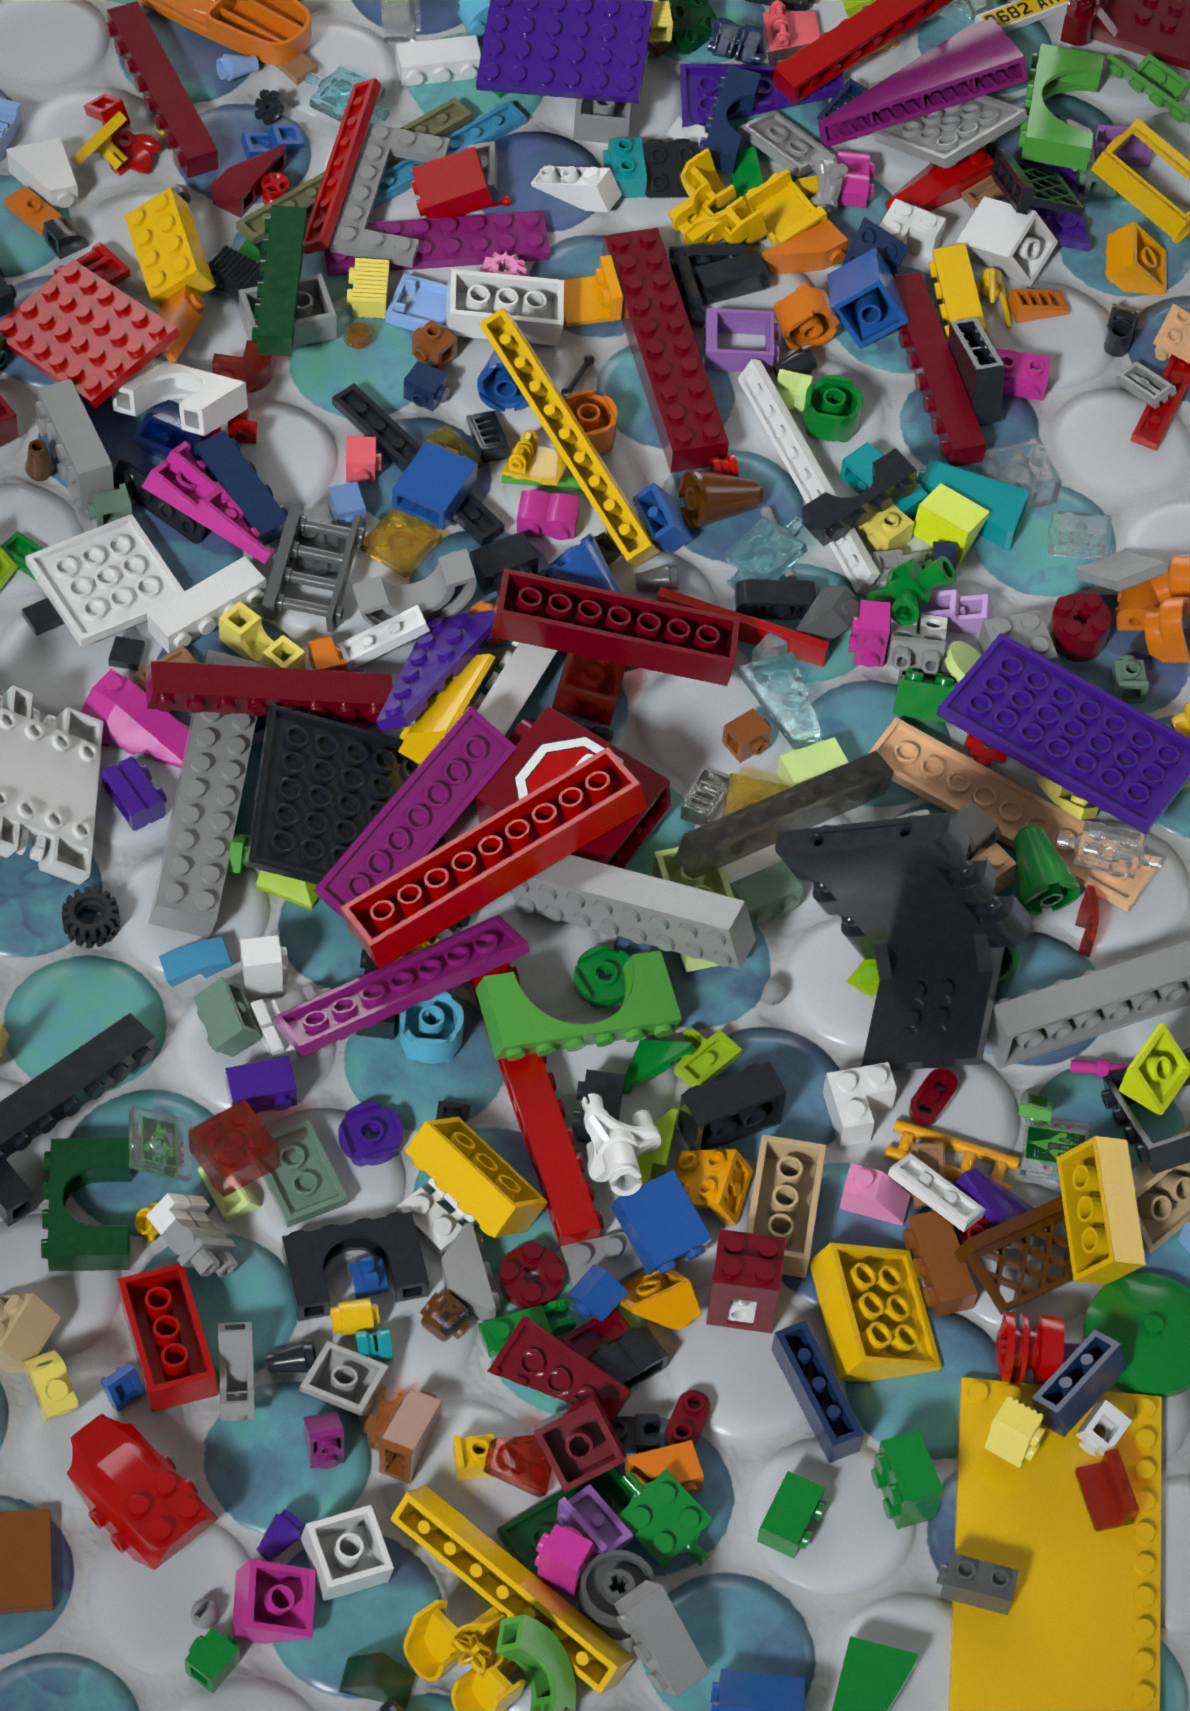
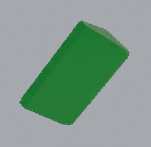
M755 147L739 152L734 172L729 173L731 184L734 186L737 196L735 200L741 196L744 197L750 189L759 187L764 183Z

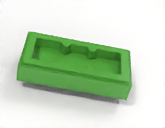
M1027 1092L1022 1093L1018 1115L1024 1116L1028 1120L1050 1123L1053 1112V1100Z

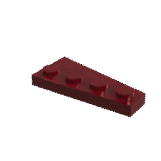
M524 1315L487 1371L572 1405L596 1394L607 1417L613 1420L616 1419L633 1393L631 1389L534 1320Z

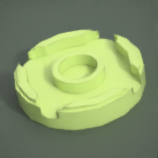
M956 640L944 652L947 655L944 659L946 667L958 683L981 657V654L971 645Z

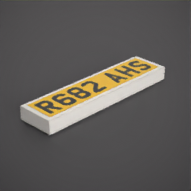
M1016 0L976 15L975 23L993 18L1002 30L1007 33L1067 10L1069 0Z

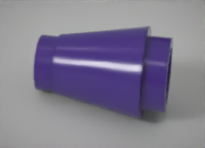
M284 1509L280 1515L275 1514L256 1551L267 1561L272 1562L301 1537V1531L305 1525L291 1512Z

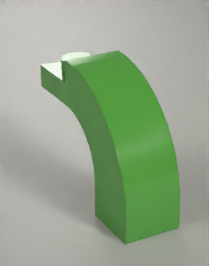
M525 1614L501 1619L495 1653L517 1663L526 1674L531 1688L530 1711H574L576 1707L574 1672L568 1654L557 1636L543 1623Z

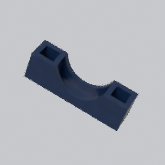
M729 66L726 77L721 76L718 92L721 94L720 97H714L711 109L714 117H708L705 127V133H708L707 138L702 137L699 145V153L706 148L710 150L714 167L717 170L729 173L734 172L740 152L742 135L730 126L728 120L737 114L753 111L759 91L760 73Z

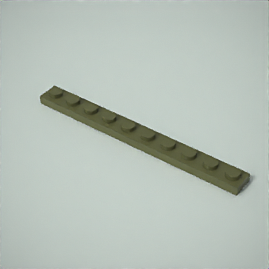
M454 97L400 129L444 137L471 122L472 113ZM390 156L386 169L401 162L404 158ZM325 171L236 222V229L249 242L256 245L263 241V238H268L269 234H265V217H271L272 205L306 207V216L312 212Z

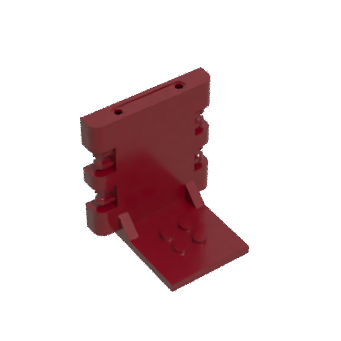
M1069 0L1060 41L1075 46H1082L1088 43L1090 39L1143 56H1147L1150 53L1159 61L1190 70V0Z

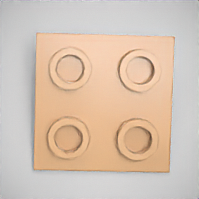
M1172 304L1153 342L1157 346L1155 353L1158 360L1164 361L1173 354L1190 364V313L1175 304Z

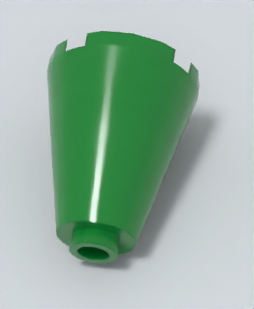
M1034 825L1021 828L1014 838L1020 903L1029 915L1043 914L1042 909L1052 907L1054 912L1070 905L1080 896L1078 890L1081 891L1078 881L1042 828Z

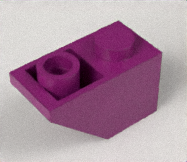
M337 1411L303 1417L304 1436L310 1468L331 1469L340 1463H344V1430Z

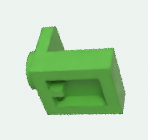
M236 833L230 846L228 872L240 874L243 867H246L250 835Z

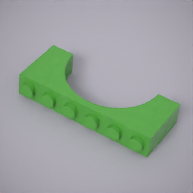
M1040 44L1039 53H1033L1024 105L1028 120L1021 123L1018 147L1022 148L1021 159L1086 171L1092 147L1093 133L1075 128L1061 121L1049 111L1044 101L1051 96L1063 92H1097L1104 55Z
M662 951L638 953L630 956L623 966L625 994L619 1011L605 1020L592 1024L567 1023L544 1013L524 994L514 972L484 976L475 990L495 1060L507 1058L508 1061H515L529 1054L537 1053V1056H547L561 1049L573 1052L584 1048L586 1045L596 1044L597 1047H605L618 1040L626 1039V1042H635L641 1040L644 1036L655 1035L656 1038H662L671 1035L681 1022L682 1017Z

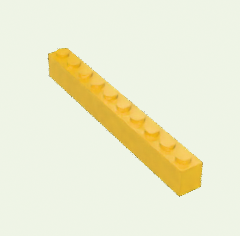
M502 307L479 323L481 329L627 562L636 568L660 551L656 544L651 540L646 528L512 315Z

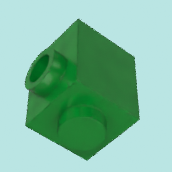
M211 1628L205 1636L200 1635L194 1640L189 1648L190 1654L184 1660L186 1674L211 1693H214L240 1662L238 1643L227 1633L223 1632L220 1635Z

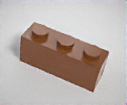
M935 1210L909 1216L906 1229L902 1232L905 1247L911 1249L914 1255L913 1268L917 1278L922 1277L925 1286L923 1294L927 1306H932L936 1317L973 1309L978 1293L967 1263L961 1264L954 1254L960 1247L952 1223Z

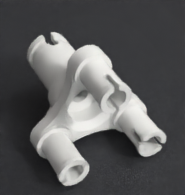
M595 1093L588 1094L590 1103L588 1104L587 1098L584 1097L582 1107L585 1112L584 1125L592 1140L585 1148L589 1160L587 1164L589 1176L595 1182H606L609 1180L611 1190L617 1195H632L642 1186V1181L639 1180L642 1176L637 1162L639 1155L655 1151L660 1146L661 1136L659 1130L654 1126L652 1115L649 1111H637L632 1116L633 1126L617 1121L608 1114L603 1107L601 1096Z

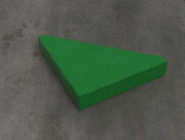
M641 1039L625 1074L624 1094H631L634 1086L648 1077L652 1080L672 1067L671 1063L682 1056L693 1055L696 1050L691 1042Z

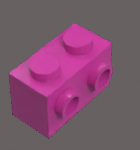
M995 348L1004 364L1002 395L1043 401L1048 381L1050 356Z
M860 600L858 617H853L852 630L849 636L848 652L854 653L853 665L883 667L890 632L889 602Z
M555 1524L551 1533L545 1532L537 1545L536 1551L539 1552L535 1560V1565L538 1566L537 1577L546 1585L574 1598L580 1588L584 1569L591 1561L593 1542L584 1538L573 1527H562Z

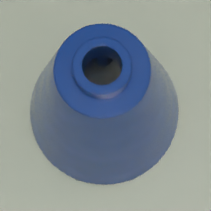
M494 349L477 380L479 397L488 407L497 411L505 412V409L514 408V411L521 410L528 405V402Z
M592 534L582 538L579 545L571 546L545 569V572L553 579L621 593Z

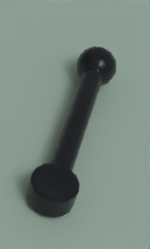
M588 354L584 357L583 365L569 386L561 390L564 400L568 395L572 394V390L588 366L594 364V356Z

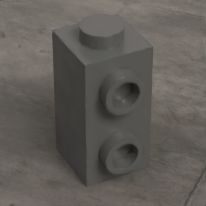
M951 1552L948 1564L941 1563L936 1583L942 1585L941 1598L1008 1615L1019 1570Z

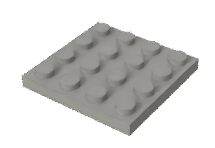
M983 95L873 133L875 142L947 169L955 166L958 161L966 156L975 154L978 149L986 144L996 141L998 137L1006 132L1016 129L1018 125L1028 120L1025 109Z

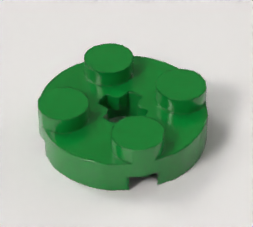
M609 946L593 947L581 954L575 966L573 980L579 995L589 1001L592 1007L598 1009L622 1003L625 994L623 966L630 956L620 949L619 952L609 950ZM603 971L606 975L612 974L613 976L610 977V980L604 981L599 979V972Z

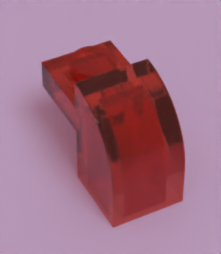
M247 340L243 357L214 353L212 370L214 374L246 382L247 394L254 393L266 387L271 381L276 364V355L257 354V342Z

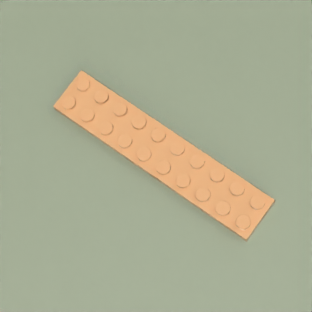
M895 717L864 758L863 765L947 812L955 814L961 807H967L973 801L999 826L1002 836L998 840L1015 849L1014 838L1021 828L1029 825L1042 828L1079 885L1126 912L1131 909L1158 870L1159 862L1085 821L1070 815L1058 806L977 763Z

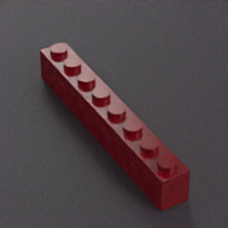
M138 1L107 9L108 21L104 22L106 33L109 38L113 37L118 56H123L127 73L133 75L137 92L143 94L147 111H152L154 114L157 130H164L166 147L168 150H173L174 160L178 169L182 168L187 178L218 170V150Z
M920 272L893 276L909 319L908 323L897 328L899 344L902 349L905 348L908 368L913 370L916 389L918 392L921 391L923 395L924 411L930 414L932 432L934 435H938L940 440V453L942 457H946L948 464L953 467L981 463L984 459L986 441Z
M150 661L145 675L147 709H158L162 712L177 710L189 711L191 713L217 712L223 715L236 713L261 716L267 715L270 704L322 718H335L342 721L354 719L376 722L393 688L391 674Z

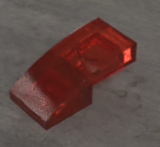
M1087 885L1075 926L1085 929L1078 954L1090 958L1098 929L1099 905L1094 886Z

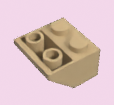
M34 1293L0 1295V1370L7 1373H26L22 1362L39 1355L61 1319L56 1312Z

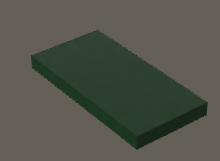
M614 1467L565 1493L563 1490L498 1527L496 1534L511 1556L537 1576L538 1566L535 1565V1560L539 1552L536 1551V1548L545 1532L550 1534L555 1524L561 1526L557 1519L558 1501L565 1497L569 1500L590 1484L612 1511L618 1515L629 1505L634 1494L620 1481L622 1475Z

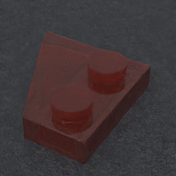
M535 1435L497 1437L491 1440L483 1472L540 1498L547 1494L552 1468Z

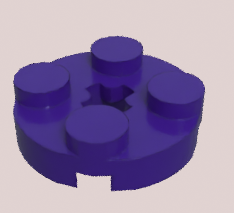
M367 1102L358 1104L348 1110L345 1118L339 1125V1145L343 1153L356 1166L383 1164L398 1156L401 1151L403 1142L402 1121L395 1111L382 1108L378 1103ZM366 1129L380 1133L375 1139L364 1137Z

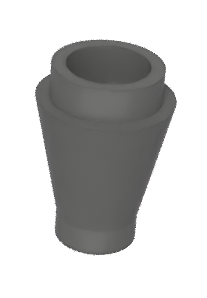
M669 563L642 573H635L637 591L658 592L660 587L671 591L679 589L677 567L669 566Z

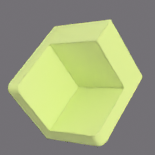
M780 369L776 389L789 412L803 416L806 391L812 383L813 376Z

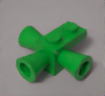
M940 556L935 561L929 559L921 564H918L913 558L889 570L885 588L868 592L866 601L889 602L892 620L900 625H912L919 619V608L924 607L930 601L933 588L956 582L955 569L945 556Z

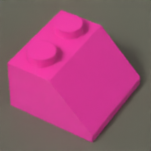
M253 1559L247 1561L236 1571L232 1638L262 1644L311 1639L313 1637L316 1569Z

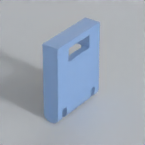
M404 273L386 310L385 323L412 331L423 327L430 320L446 327L448 285ZM404 294L413 296L407 312L406 304L400 303Z

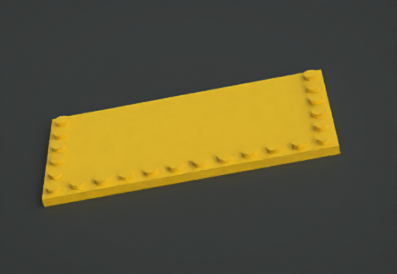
M961 1377L954 1553L1016 1569L1019 1572L1008 1615L952 1601L948 1711H1160L1162 1397L1106 1391L1096 1403L1107 1400L1132 1420L1110 1453L1102 1456L1097 1453L1096 1456H1092L1079 1446L1081 1439L1075 1433L1092 1411L1091 1407L1065 1437L1041 1424L1040 1427L1045 1429V1433L1039 1442L1041 1445L1031 1462L1025 1460L1021 1468H1018L984 1447L992 1426L991 1424L993 1423L992 1421L1006 1398L1012 1396L1013 1400L1019 1401V1404L1024 1403L1025 1407L1030 1406L1031 1411L1035 1410L1031 1398L1043 1385ZM1095 1426L1093 1431L1101 1437V1430Z

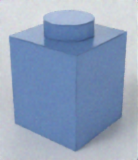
M357 481L328 487V505L333 520H336V525L351 528L356 514L361 516V526L366 527V507Z

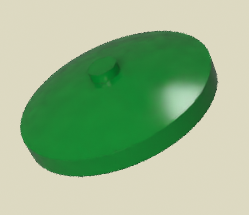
M1136 1273L1125 1275L1108 1283L1099 1290L1086 1312L1082 1334L1084 1341L1095 1329L1121 1344L1127 1369L1112 1385L1126 1393L1160 1396L1162 1398L1172 1397L1189 1390L1190 1288L1167 1276L1152 1273Z

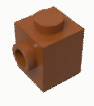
M752 708L724 725L722 743L741 763L753 755L762 754L768 748L771 726L765 717H760Z

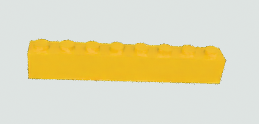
M423 1485L406 1492L390 1518L393 1523L506 1617L525 1614L547 1626L565 1648L572 1664L573 1672L599 1694L618 1685L634 1661V1656L429 1487Z

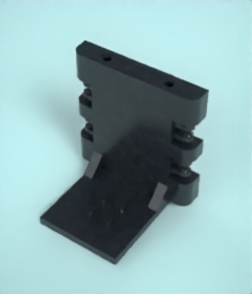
M952 812L922 816L910 815L904 818L778 831L775 851L799 880L813 882V898L825 913L841 916V932L864 959H876L879 985L861 1067L889 1062L891 1071L982 1064L1004 947L1017 946L1024 942L1029 935L1032 918L1016 896L998 897L994 894L993 890L995 888L997 871L988 859L978 861L967 860L966 854L970 835Z

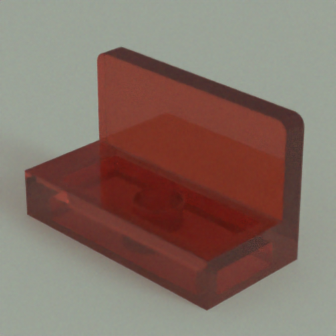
M1118 1448L1105 1451L1100 1463L1076 1468L1075 1475L1096 1532L1134 1524L1139 1507Z

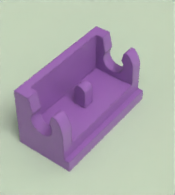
M1098 125L1093 145L1095 161L1106 150V147L1130 126ZM1132 134L1126 144L1114 155L1129 167H1150L1153 150Z

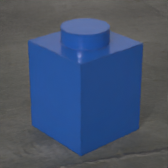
M593 1265L569 1291L568 1295L576 1302L573 1308L587 1320L592 1317L603 1322L629 1292L608 1270Z

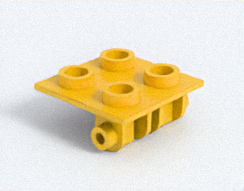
M527 430L522 433L521 440L514 446L501 471V475L511 476L514 479L536 481L543 485L558 486L567 465L558 450L538 446L537 433L534 430Z

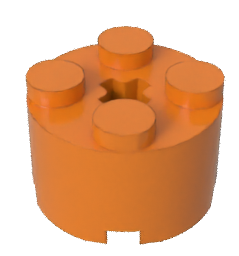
M802 284L796 288L795 292L789 294L783 300L777 301L773 306L776 321L779 324L786 344L793 350H798L802 348L801 346L811 345L812 349L818 348L830 341L837 333L835 327L837 324L839 325V320L831 308L827 293L822 289L812 288L810 284Z
M580 390L568 395L565 399L566 403L598 454L601 455L606 451H610L614 446L618 415L614 401L605 394L604 397L596 395L593 390Z

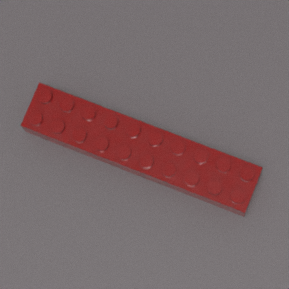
M607 747L341 906L340 909L348 929L375 965L381 969L646 809L647 804L641 784Z

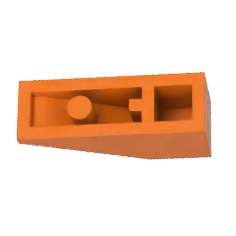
M827 219L761 253V259L767 262L770 275L821 271L833 265H838L845 259L848 239Z
M187 286L181 288L159 305L158 316L177 327L180 336L162 351L171 363L177 361L203 319L204 301L197 292H192Z

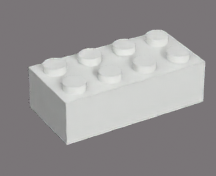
M451 269L447 286L446 328L452 334L462 337L488 339L479 323L503 307L512 315L529 343L559 346L564 322V280Z

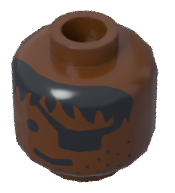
M448 1291L440 1295L435 1292L419 1312L423 1316L421 1325L442 1342L448 1341L452 1336L459 1339L470 1325L465 1320L469 1314V1308Z

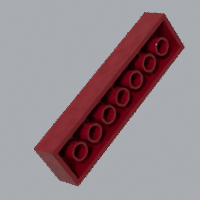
M504 568L497 592L491 637L727 686L736 661L740 618Z

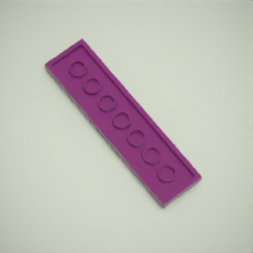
M543 210L368 223L367 230L419 239V248L413 267L389 263V271L483 265L485 257L492 258L494 252L503 255L505 251L509 256L517 254L519 260H524V262L550 260V247ZM329 245L324 250L327 276L349 274V267H355V258L359 257L330 252Z
M472 706L468 707L312 891L344 919L340 909L341 906L425 857L517 747Z
M498 914L396 960L381 969L374 970L273 1016L276 1028L303 1057L315 1053L338 1040L346 1039L349 1035L366 1027H372L390 1016L400 1014L416 1004L431 1000L434 996L451 988L459 987L462 983L477 976L485 975L501 965L517 960L519 957L530 953L528 942Z

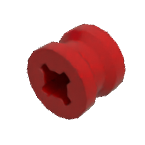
M273 172L262 178V202L266 205L289 192V181L285 175Z
M734 454L727 455L726 458L719 459L717 456L710 457V472L739 477L738 464Z

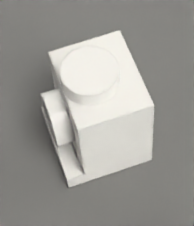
M1107 1400L1096 1403L1075 1433L1081 1439L1079 1446L1092 1456H1096L1097 1453L1100 1456L1108 1454L1132 1420ZM1095 1426L1101 1430V1437L1093 1431Z

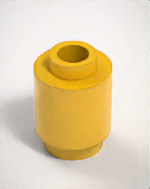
M370 1298L339 1302L338 1306L330 1307L333 1334L341 1333L342 1336L353 1335L356 1331L366 1330L367 1332H373L374 1325L380 1324L377 1304L371 1305Z

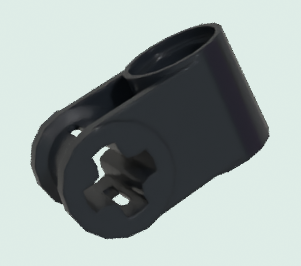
M1113 303L1104 342V350L1107 354L1113 357H1123L1128 353L1132 336L1135 334L1140 309L1132 311L1120 308L1117 304Z

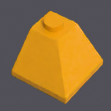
M674 1270L660 1275L659 1271L649 1276L647 1273H644L621 1284L629 1292L619 1303L621 1306L633 1314L670 1329L688 1327L692 1324V1320L702 1316L691 1281Z

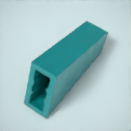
M930 459L926 470H920L917 484H920L930 494L942 483L990 511L989 517L978 534L999 547L1010 551L1026 509L1030 490Z

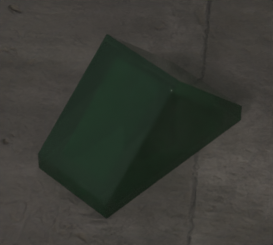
M383 1652L352 1656L347 1659L339 1692L382 1703L397 1700L401 1707L408 1708L416 1673Z

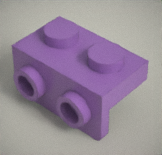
M590 1484L569 1500L563 1497L558 1501L557 1519L562 1527L570 1526L577 1529L584 1538L593 1542L591 1557H596L598 1554L610 1550H620L633 1540L631 1531Z

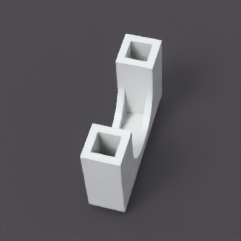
M158 358L151 360L112 394L113 411L135 417L158 403L173 399H184L179 402L181 430L203 436L248 409L246 382Z

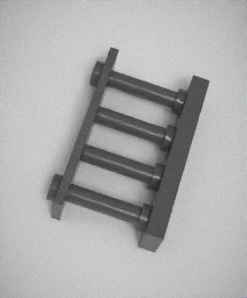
M291 501L262 602L263 619L275 621L278 610L289 609L326 617L327 632H334L336 622L341 623L343 618L344 605H341L357 545H362L365 538L366 528L361 526L360 515L355 514L351 528L309 520L308 516L304 515L303 504ZM309 531L348 539L343 554L301 545V542L298 541L299 535ZM303 557L341 566L336 580L293 571V567H291L292 560ZM292 582L331 590L333 594L330 605L286 597V594L283 593L285 584L290 585Z

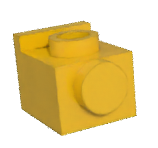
M494 1433L461 1438L460 1435L453 1436L452 1450L457 1481L498 1476V1463H504L502 1443H495Z

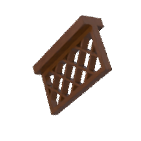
M1062 1196L968 1238L954 1252L961 1264L968 1261L1001 1315L1074 1281L1073 1273H1069V1271H1072L1068 1240L1054 1235L1056 1224L1062 1223L1066 1230ZM1032 1235L1045 1240L1044 1251L1030 1246ZM1052 1243L1066 1248L1064 1259L1050 1254ZM1008 1246L1021 1251L1020 1262L1005 1257ZM1028 1254L1042 1259L1041 1270L1026 1265ZM987 1258L997 1262L996 1273L986 1270L980 1259ZM1049 1263L1063 1268L1061 1278L1047 1273ZM1004 1265L1018 1271L1016 1282L1002 1276ZM1025 1274L1039 1279L1037 1289L1023 1285ZM1000 1285L1015 1290L1012 1301L1008 1303L1005 1301L999 1291Z

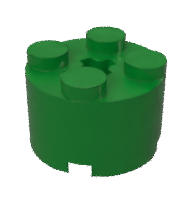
M826 375L821 377V381L814 384L812 382L808 386L803 410V424L808 436L824 441H839L842 443L848 442L859 427L863 405V394L860 388L858 391L853 386V381L839 375Z

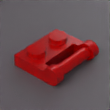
M101 242L94 245L90 252L75 260L113 286L130 277V269ZM61 265L60 267L56 268L54 270V275H56L60 270H62L64 266Z

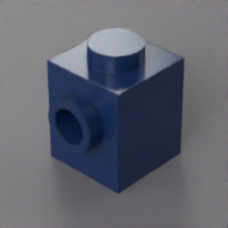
M417 361L404 378L403 398L419 407L434 411L440 402L444 403L449 395L448 374L423 362Z

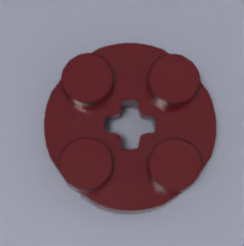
M534 1241L513 1249L504 1257L499 1268L501 1292L510 1303L525 1309L526 1306L542 1305L543 1307L551 1301H556L562 1293L565 1280V1268L561 1259L552 1250ZM526 1272H537L539 1281L536 1282L531 1279L527 1282L525 1280Z

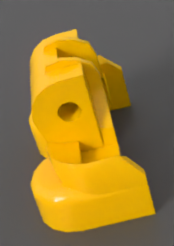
M708 148L686 162L680 178L690 198L669 211L668 215L672 221L673 229L683 234V240L687 245L690 243L717 244L722 238L728 244L744 242L747 245H751L768 234L760 208L750 214L742 196L722 211L714 214L710 210L712 206L717 209L724 207L737 198L732 184L726 188L719 179Z
M437 1599L416 1613L404 1639L403 1649L409 1665L422 1679L436 1682L456 1666L458 1658L463 1652L454 1645L453 1641L455 1639H462L468 1642L469 1637L475 1633L479 1642L493 1652L486 1659L485 1671L482 1674L472 1668L455 1681L451 1692V1700L455 1711H506L508 1706L520 1698L527 1681L521 1679L513 1685L506 1678L519 1665L495 1653L501 1619L506 1617L494 1606L471 1623L459 1628L444 1615L448 1601Z

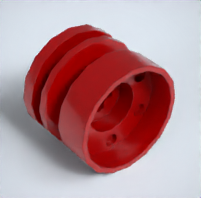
M1004 1312L1001 1326L997 1332L995 1349L999 1381L1010 1382L1014 1368L1016 1383H1023L1027 1369H1032L1034 1384L1044 1385L1063 1364V1317L1040 1314L1035 1329H1030L1028 1314L1021 1313L1016 1328L1014 1312Z

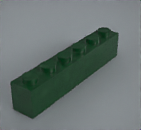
M272 205L271 217H265V234L269 235L268 238H263L262 255H266V259L260 260V276L264 278L263 281H258L257 298H261V303H255L254 320H258V325H253L252 342H257V354L292 357L306 234V207Z

